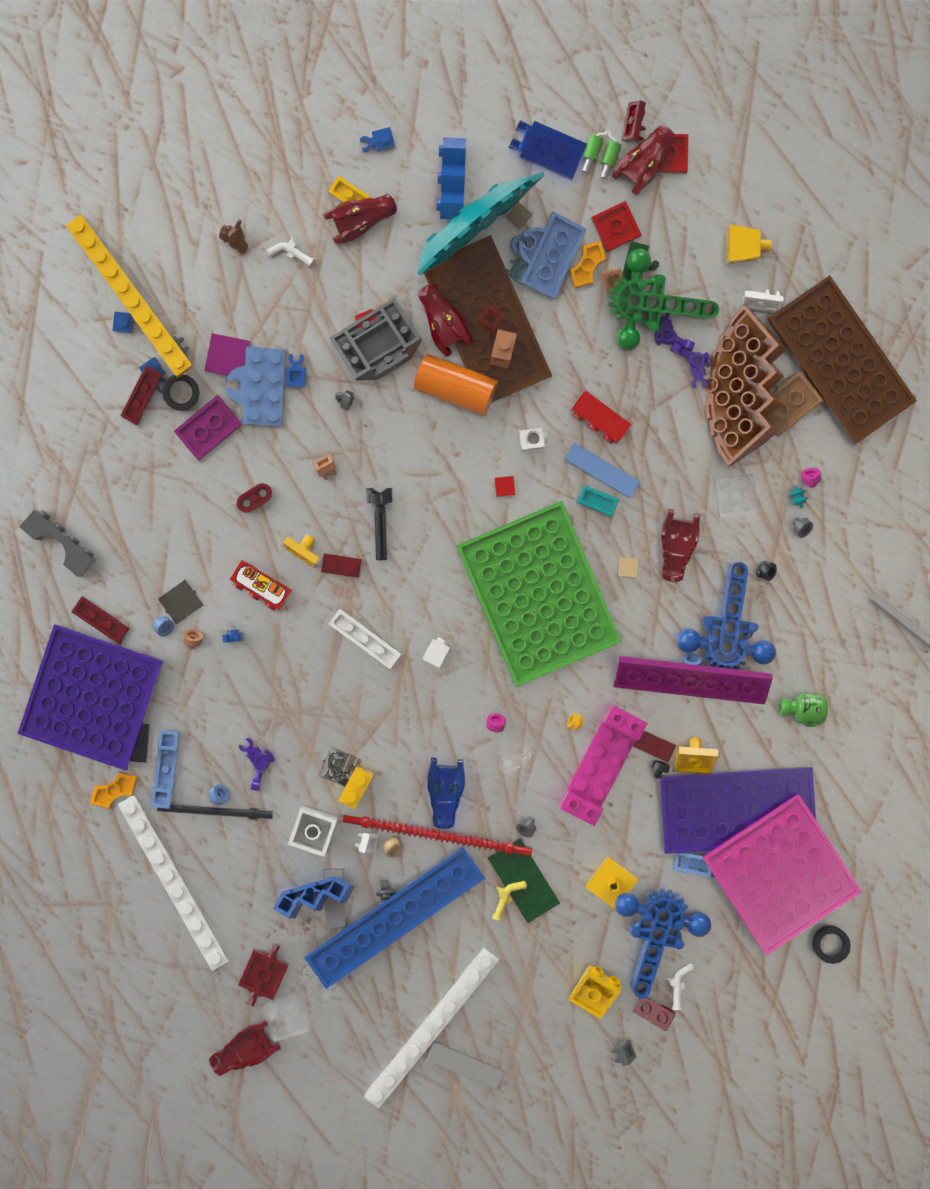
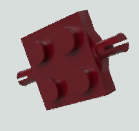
M273 943L269 953H263L254 949L238 986L247 989L251 993L247 1001L248 1005L251 1003V1006H254L258 996L274 1000L289 964L276 957L280 946L277 945L274 951L275 943Z

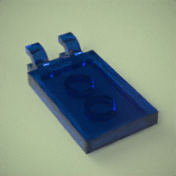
M520 120L516 131L524 133V139L520 142L512 138L508 148L521 152L519 158L572 180L587 143L537 121H534L531 126Z

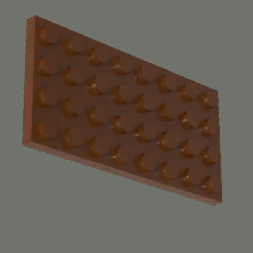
M491 235L458 249L446 262L424 273L428 285L436 284L442 296L447 298L455 309L459 310L473 338V342L468 345L463 339L454 343L464 367L499 380L491 403L552 377L549 366ZM498 329L517 333L508 369L489 365Z
M830 275L767 318L854 445L917 401Z

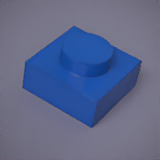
M114 311L112 331L133 334L134 318L130 313Z

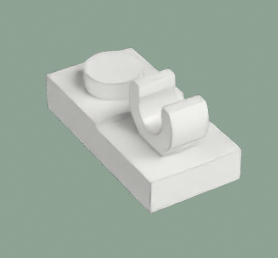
M766 290L765 294L745 291L741 307L745 304L750 310L776 313L782 307L783 296H780L779 291L776 292V295H770L769 290Z

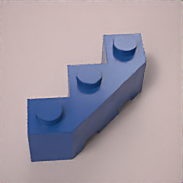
M443 137V145H439V157H442V172H438V184H441V199H437L436 211H440V219H452L460 215L459 211L464 207L466 138Z
M332 876L283 891L273 909L288 918L295 919L303 904L314 911H321L328 897L340 903H347L355 886L340 877Z

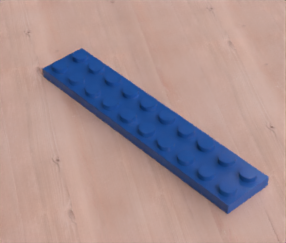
M462 846L390 898L304 956V958L325 989H328L485 878Z

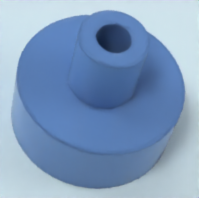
M521 234L514 236L510 242L511 250L518 254L517 242L519 241L523 242L527 248H530L531 242L528 237H523Z
M166 616L158 617L154 621L153 629L161 637L169 635L174 628V623Z
M687 653L683 656L682 663L701 665L702 658L695 653Z
M216 785L209 791L211 803L222 805L229 799V792L222 785Z

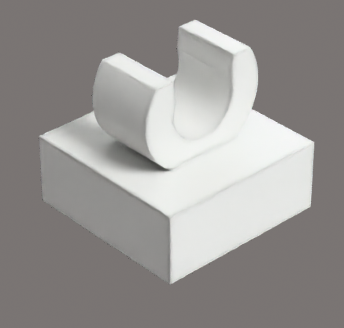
M365 832L358 833V836L362 837L361 843H355V846L359 847V851L375 854L380 835Z

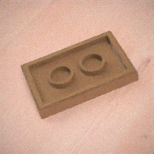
M800 371L773 392L782 403L768 416L779 430L776 435L779 437L824 401Z

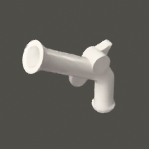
M293 237L288 243H278L266 250L267 254L271 257L285 250L289 258L295 256L306 263L309 268L315 261V258H311L296 249Z
M691 963L679 969L675 973L674 978L666 977L670 985L673 986L672 1010H682L681 990L685 988V985L681 982V978L694 971V966Z

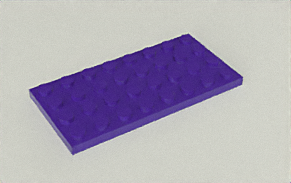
M813 767L661 776L659 778L665 854L712 851L797 794L800 795L816 820Z

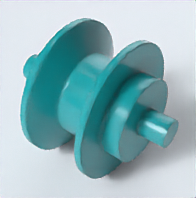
M793 486L794 490L788 495L793 497V501L790 504L795 503V506L799 505L800 508H803V503H806V500L809 499L804 496L807 489L802 490V488L798 489L797 486Z

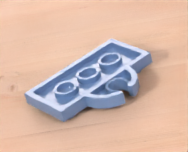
M552 212L545 228L535 227L523 232L521 236L530 237L533 244L530 248H527L523 242H517L518 254L521 260L527 264L520 283L551 299H555L587 229L556 212Z
M246 347L245 366L237 367L227 376L225 381L237 380L240 383L238 390H232L228 387L225 388V391L232 401L243 405L242 424L282 426L285 349Z

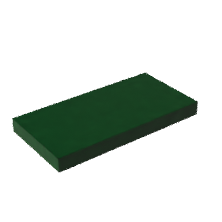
M521 838L512 842L516 846L526 847ZM499 850L488 857L505 887L512 883L526 882L527 888L525 890L512 891L510 896L527 923L560 904L532 856L517 853L510 855L506 854L505 851L501 853Z

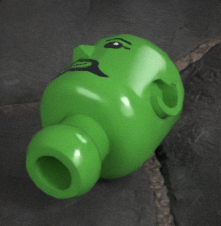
M805 692L797 695L795 701H791L788 698L781 699L779 713L782 716L794 715V719L798 723L805 724L806 727H815L826 721L828 702L823 695Z

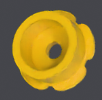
M572 713L568 718L567 727L571 728L572 731L580 729L583 725L582 716L579 713Z

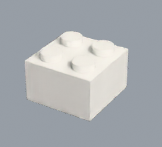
M302 805L288 845L325 857L338 817Z

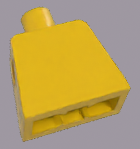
M729 225L727 228V264L755 261L760 258V251H771V240L761 239V230L738 225Z

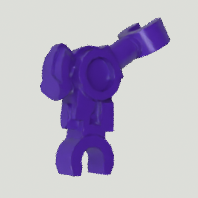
M670 313L661 316L659 323L660 335H658V331L654 333L656 344L658 346L661 343L673 345L676 342L684 347V349L692 352L695 342L677 336L673 329L672 320L668 319Z
M673 343L670 351L688 359L691 377L694 376L691 383L692 388H696L698 380L702 382V388H705L707 381L703 378V375H706L704 364L706 367H709L711 364L709 353H691L678 343Z
M247 738L249 747L244 748L240 744L239 749L248 753L246 756L253 763L256 770L250 790L259 791L262 774L269 767L270 762H274L275 759L273 754L266 749L263 751L267 755L262 754L259 747L256 746L254 748L253 741Z

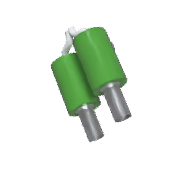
M608 130L605 133L590 135L583 154V158L586 160L582 171L589 173L592 162L597 161L603 143V138L600 136L608 134L613 139V141H608L601 161L604 167L600 177L603 179H607L610 168L615 167L622 146L616 142L615 137Z

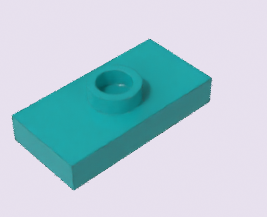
M583 485L576 503L612 517L619 499Z

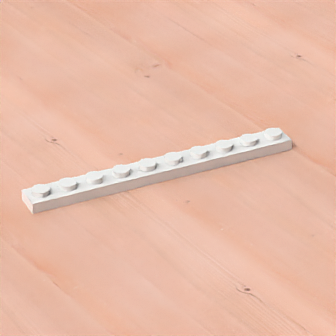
M134 794L118 803L119 809L210 969L213 971L229 962V958L136 795Z
M483 947L364 1094V1097L378 1109L496 965L499 961L497 956Z

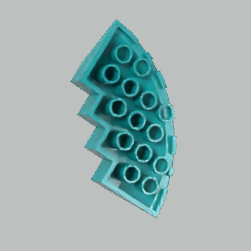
M541 172L507 181L501 185L496 183L479 200L473 201L470 205H465L459 211L460 215L453 217L447 223L448 225L438 234L434 233L426 240L428 243L422 249L417 273L422 275L446 262L458 249L467 245L479 232L487 229L499 216L507 213L545 174Z

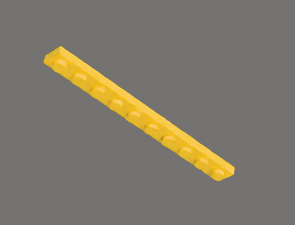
M80 214L66 225L68 230L176 377H180L193 367L191 362L85 218Z

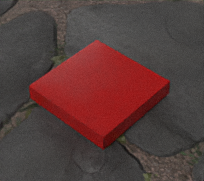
M675 134L676 139L667 150L658 173H688L689 134Z
M626 201L591 217L607 253L642 236Z

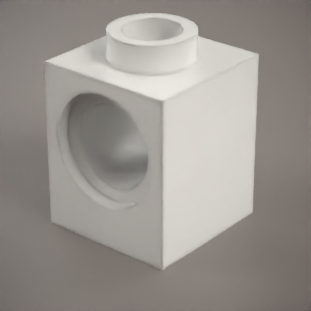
M542 427L518 432L521 451L544 448V443H548L546 431L543 432ZM536 434L539 442L531 444L528 441V436Z
M440 637L437 640L433 638L422 659L440 668L450 649L447 646L448 642Z

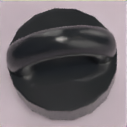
M769 561L761 562L756 570L757 577L771 581L777 572L776 564Z
M652 760L650 767L655 770L654 778L659 779L662 773H669L671 766L660 760Z

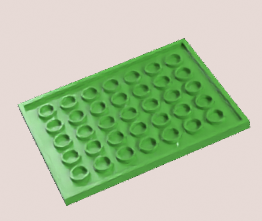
M562 501L456 545L516 687L622 642Z

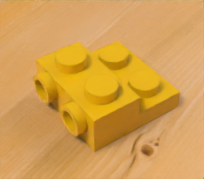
M589 965L580 977L579 983L569 995L568 1000L601 1020L621 993L622 984H620V980L617 977H609L604 974L601 967Z

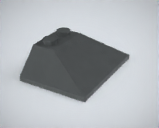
M395 298L330 337V340L356 381L378 380L411 360L422 341ZM375 315V320L372 322L366 321ZM363 323V327L359 328L358 325Z

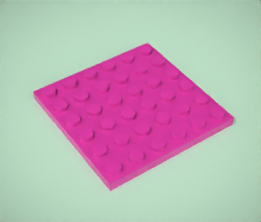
M799 794L702 857L766 956L862 893L860 887Z

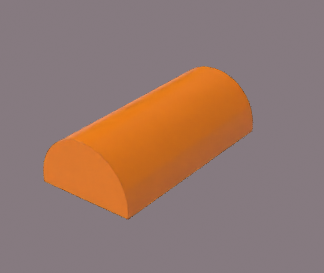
M426 354L417 371L414 390L486 417L499 380L431 354Z

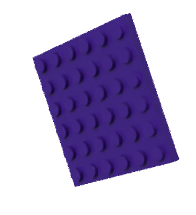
M54 624L17 734L127 771L164 661Z

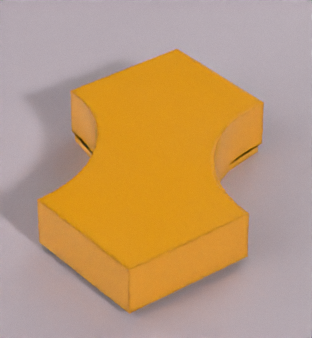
M601 241L582 246L583 256L577 266L569 269L574 289L593 284V271L595 267L606 260Z
M119 771L111 783L95 785L90 804L109 809L111 803L117 797L123 795L132 796L138 776Z

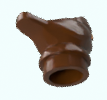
M239 219L234 227L224 224L220 230L219 238L226 243L228 242L230 247L236 249L241 255L248 250V244L245 241L241 228L242 220Z

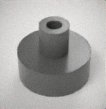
M796 518L793 521L795 525L794 533L800 538L807 536L813 529V523L808 518H802L801 520Z
M532 817L520 819L516 825L517 831L525 837H532L536 831L535 820Z

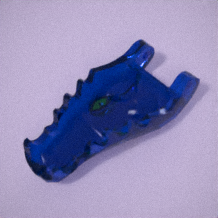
M431 757L427 788L433 810V826L439 829H450L454 827L456 811L464 791V759H458L457 766L437 765V758Z

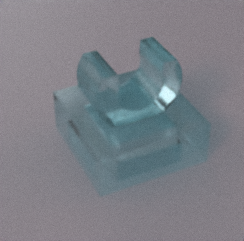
M519 258L510 260L509 262L513 266L510 270L506 269L507 273L515 282L522 284L520 280L527 264Z

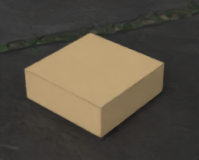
M618 557V576L637 577L638 558Z

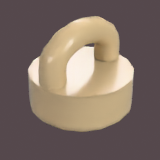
M392 836L385 840L382 849L387 857L393 858L401 853L403 846L396 837Z

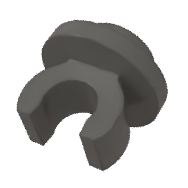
M388 880L380 881L381 891L376 892V896L380 897L381 900H386L395 894V890L389 889Z

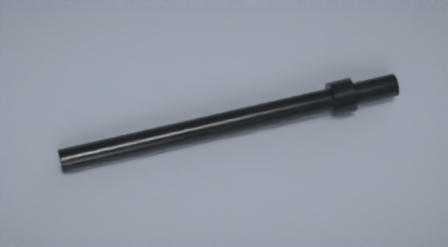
M172 804L170 809L157 808V811L249 817L250 820L273 818V811H260L258 808L245 810Z

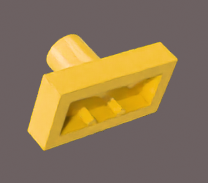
M306 534L300 544L288 536L283 542L282 548L314 568L319 561V557L309 551L315 543V539L310 535Z

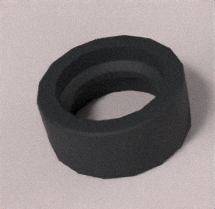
M182 374L178 378L176 375H172L163 384V399L168 406L175 410H188L199 399V386L188 375ZM185 381L191 386L192 397L189 401L179 404L171 399L169 391L173 383Z
M829 925L820 928L815 933L812 946L813 951L822 961L836 964L847 958L850 953L851 943L843 930L837 926ZM831 933L838 935L843 944L841 951L833 956L823 953L820 947L822 938Z

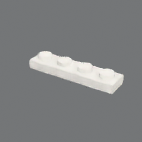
M341 609L337 611L328 623L388 669H391L401 655L400 652Z

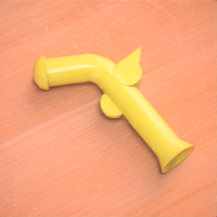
M525 881L509 884L504 889L497 887L500 901L495 913L492 915L493 919L502 921L505 906L512 901L511 892L525 890L527 888Z

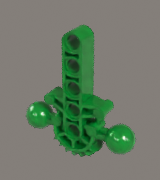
M635 249L628 255L627 265L632 271L631 280L626 281L623 276L620 277L622 284L615 281L614 284L617 286V289L610 288V291L614 292V296L608 295L609 299H613V302L608 303V306L615 307L610 313H617L615 316L616 320H619L621 317L625 318V325L618 332L616 340L618 346L626 351L635 349L640 343V334L635 329L636 322L643 323L649 330L657 331L659 329L661 313L714 318L719 313V306L714 301L664 295L666 281L664 275L657 274L649 278V280H643V272L647 271L651 265V257L643 249ZM650 284L649 292H643L646 286ZM632 295L638 297L635 305H631L629 301ZM655 297L657 303L651 308L648 301L650 298ZM673 299L675 301V307L672 310H669L667 307V303L669 300ZM688 302H692L694 304V308L691 312H688L686 310V305ZM708 304L712 305V312L710 314L705 313V307ZM641 310H646V319L642 318Z

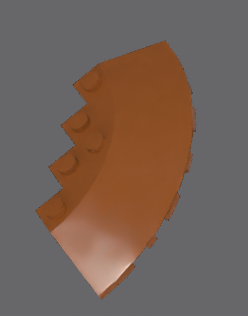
M745 304L728 323L729 326L718 339L720 341L716 350H713L711 355L710 377L706 379L707 386L705 387L707 391L705 412L710 425V433L714 438L720 455L729 467L765 444L779 431L768 416L782 404L770 389L784 377L773 362L787 349Z

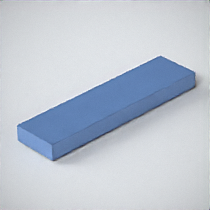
M576 443L573 444L564 459L628 498L632 497L640 481Z

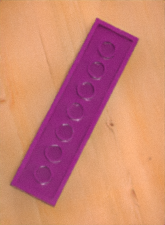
M619 656L613 687L765 705L773 675L763 672Z

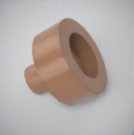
M188 629L183 634V643L189 649H194L201 645L203 634L199 630Z

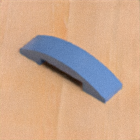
M159 730L158 755L150 807L170 809L176 774L179 732Z

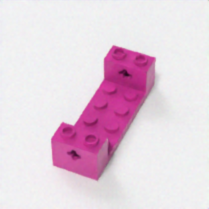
M610 704L558 805L560 809L595 826L603 811L602 805L636 739L640 740L648 723Z

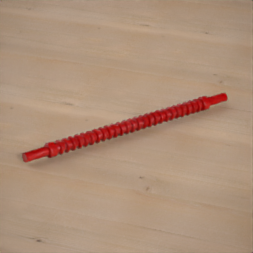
M344 815L342 821L344 823L361 825L362 828L366 829L371 827V830L376 828L377 831L381 829L382 832L387 830V832H398V834L403 833V835L408 834V836L413 834L414 837L417 835L419 838L423 836L427 839L429 837L430 840L434 838L435 841L440 839L441 842L445 840L446 843L451 841L452 844L456 842L457 845L460 843L463 846L467 844L468 847L473 845V848L478 846L479 849L484 847V850L489 848L490 851L495 849V852L497 850H500L501 853L505 851L506 854L510 855L517 853L531 856L533 849L516 846L511 842L505 844L504 841L499 843V840L494 842L493 839L488 841V838L483 840L482 837L477 839V836L475 838H472L471 835L466 837V834L461 836V833L456 835L455 832L450 834V831L445 833L444 830L439 832V829L437 831H434V829L429 830L428 827L423 829V827L407 826V824L402 825V823L398 825L396 822L392 824L391 821L387 823L386 820L381 822L380 819L376 821L375 818H372L371 820L370 817L366 816L360 818Z

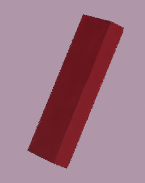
M146 365L120 416L135 425H139L164 374Z
M81 596L71 611L118 644L121 643L130 630V627L84 596Z

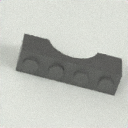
M34 509L19 527L34 540L47 536L59 540L65 550L63 565L77 577H82L96 561L93 558L94 553L87 547L83 549L78 545L80 541L73 535L68 536L64 533L65 528L58 522L54 524L50 521L49 518L51 516L44 510Z

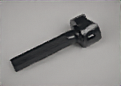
M392 487L386 488L382 492L374 488H366L367 503L375 505L376 560H387L385 505L393 502Z

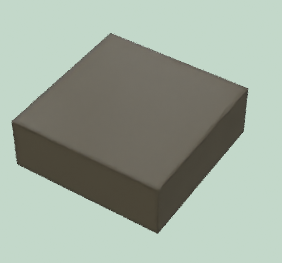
M518 202L506 215V218L518 229H521L533 214Z

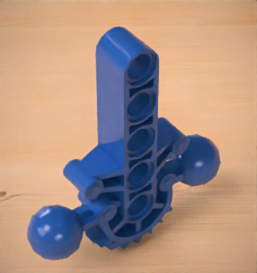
M736 562L728 567L721 617H702L701 622L704 624L708 635L700 637L699 633L693 629H685L678 634L677 645L683 652L692 653L698 648L706 649L707 654L703 656V659L710 658L707 663L708 666L714 664L713 667H727L728 669H733L734 666L736 670H739L740 666L738 663L743 666L746 665L743 660L745 655L753 656L754 660L762 665L771 663L776 656V649L771 642L761 640L755 645H750L748 642L753 633L758 631L759 626L757 623L741 621L748 577V568L744 563ZM736 566H740L742 569L740 576L734 574ZM734 584L739 587L737 595H733L731 592V587ZM732 603L736 606L734 614H730L728 611V606ZM729 622L733 624V631L731 633H727L725 630V626ZM713 628L718 630V637L712 634ZM739 633H745L743 640H738ZM726 641L731 645L730 650L727 652L722 649V645Z
M661 889L660 894L654 890V896L652 897L650 894H647L648 900L645 904L638 902L636 896L631 893H622L615 900V909L619 915L623 917H630L635 913L641 915L639 921L629 926V931L633 937L644 940L631 980V988L638 998L649 996L664 947L668 946L677 949L684 947L680 932L683 926L687 927L688 931L696 937H703L711 930V921L707 915L703 913H695L691 916L684 915L683 912L688 909L687 904H683L685 900L679 898L677 892L673 894L670 889L667 893H665L664 889ZM661 912H667L665 918H659ZM644 921L649 922V925H643ZM671 926L675 929L674 934L669 932ZM656 930H662L659 936H653ZM656 948L654 954H648V950ZM645 966H650L648 972H642V969ZM645 984L642 990H636L638 985Z

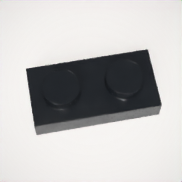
M150 724L142 725L130 762H147Z

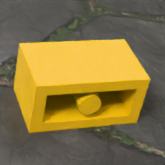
M357 765L338 801L355 810L374 773Z

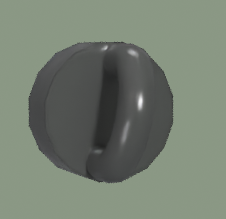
M346 390L345 393H336L335 399L341 404L342 409H350L354 400V392Z

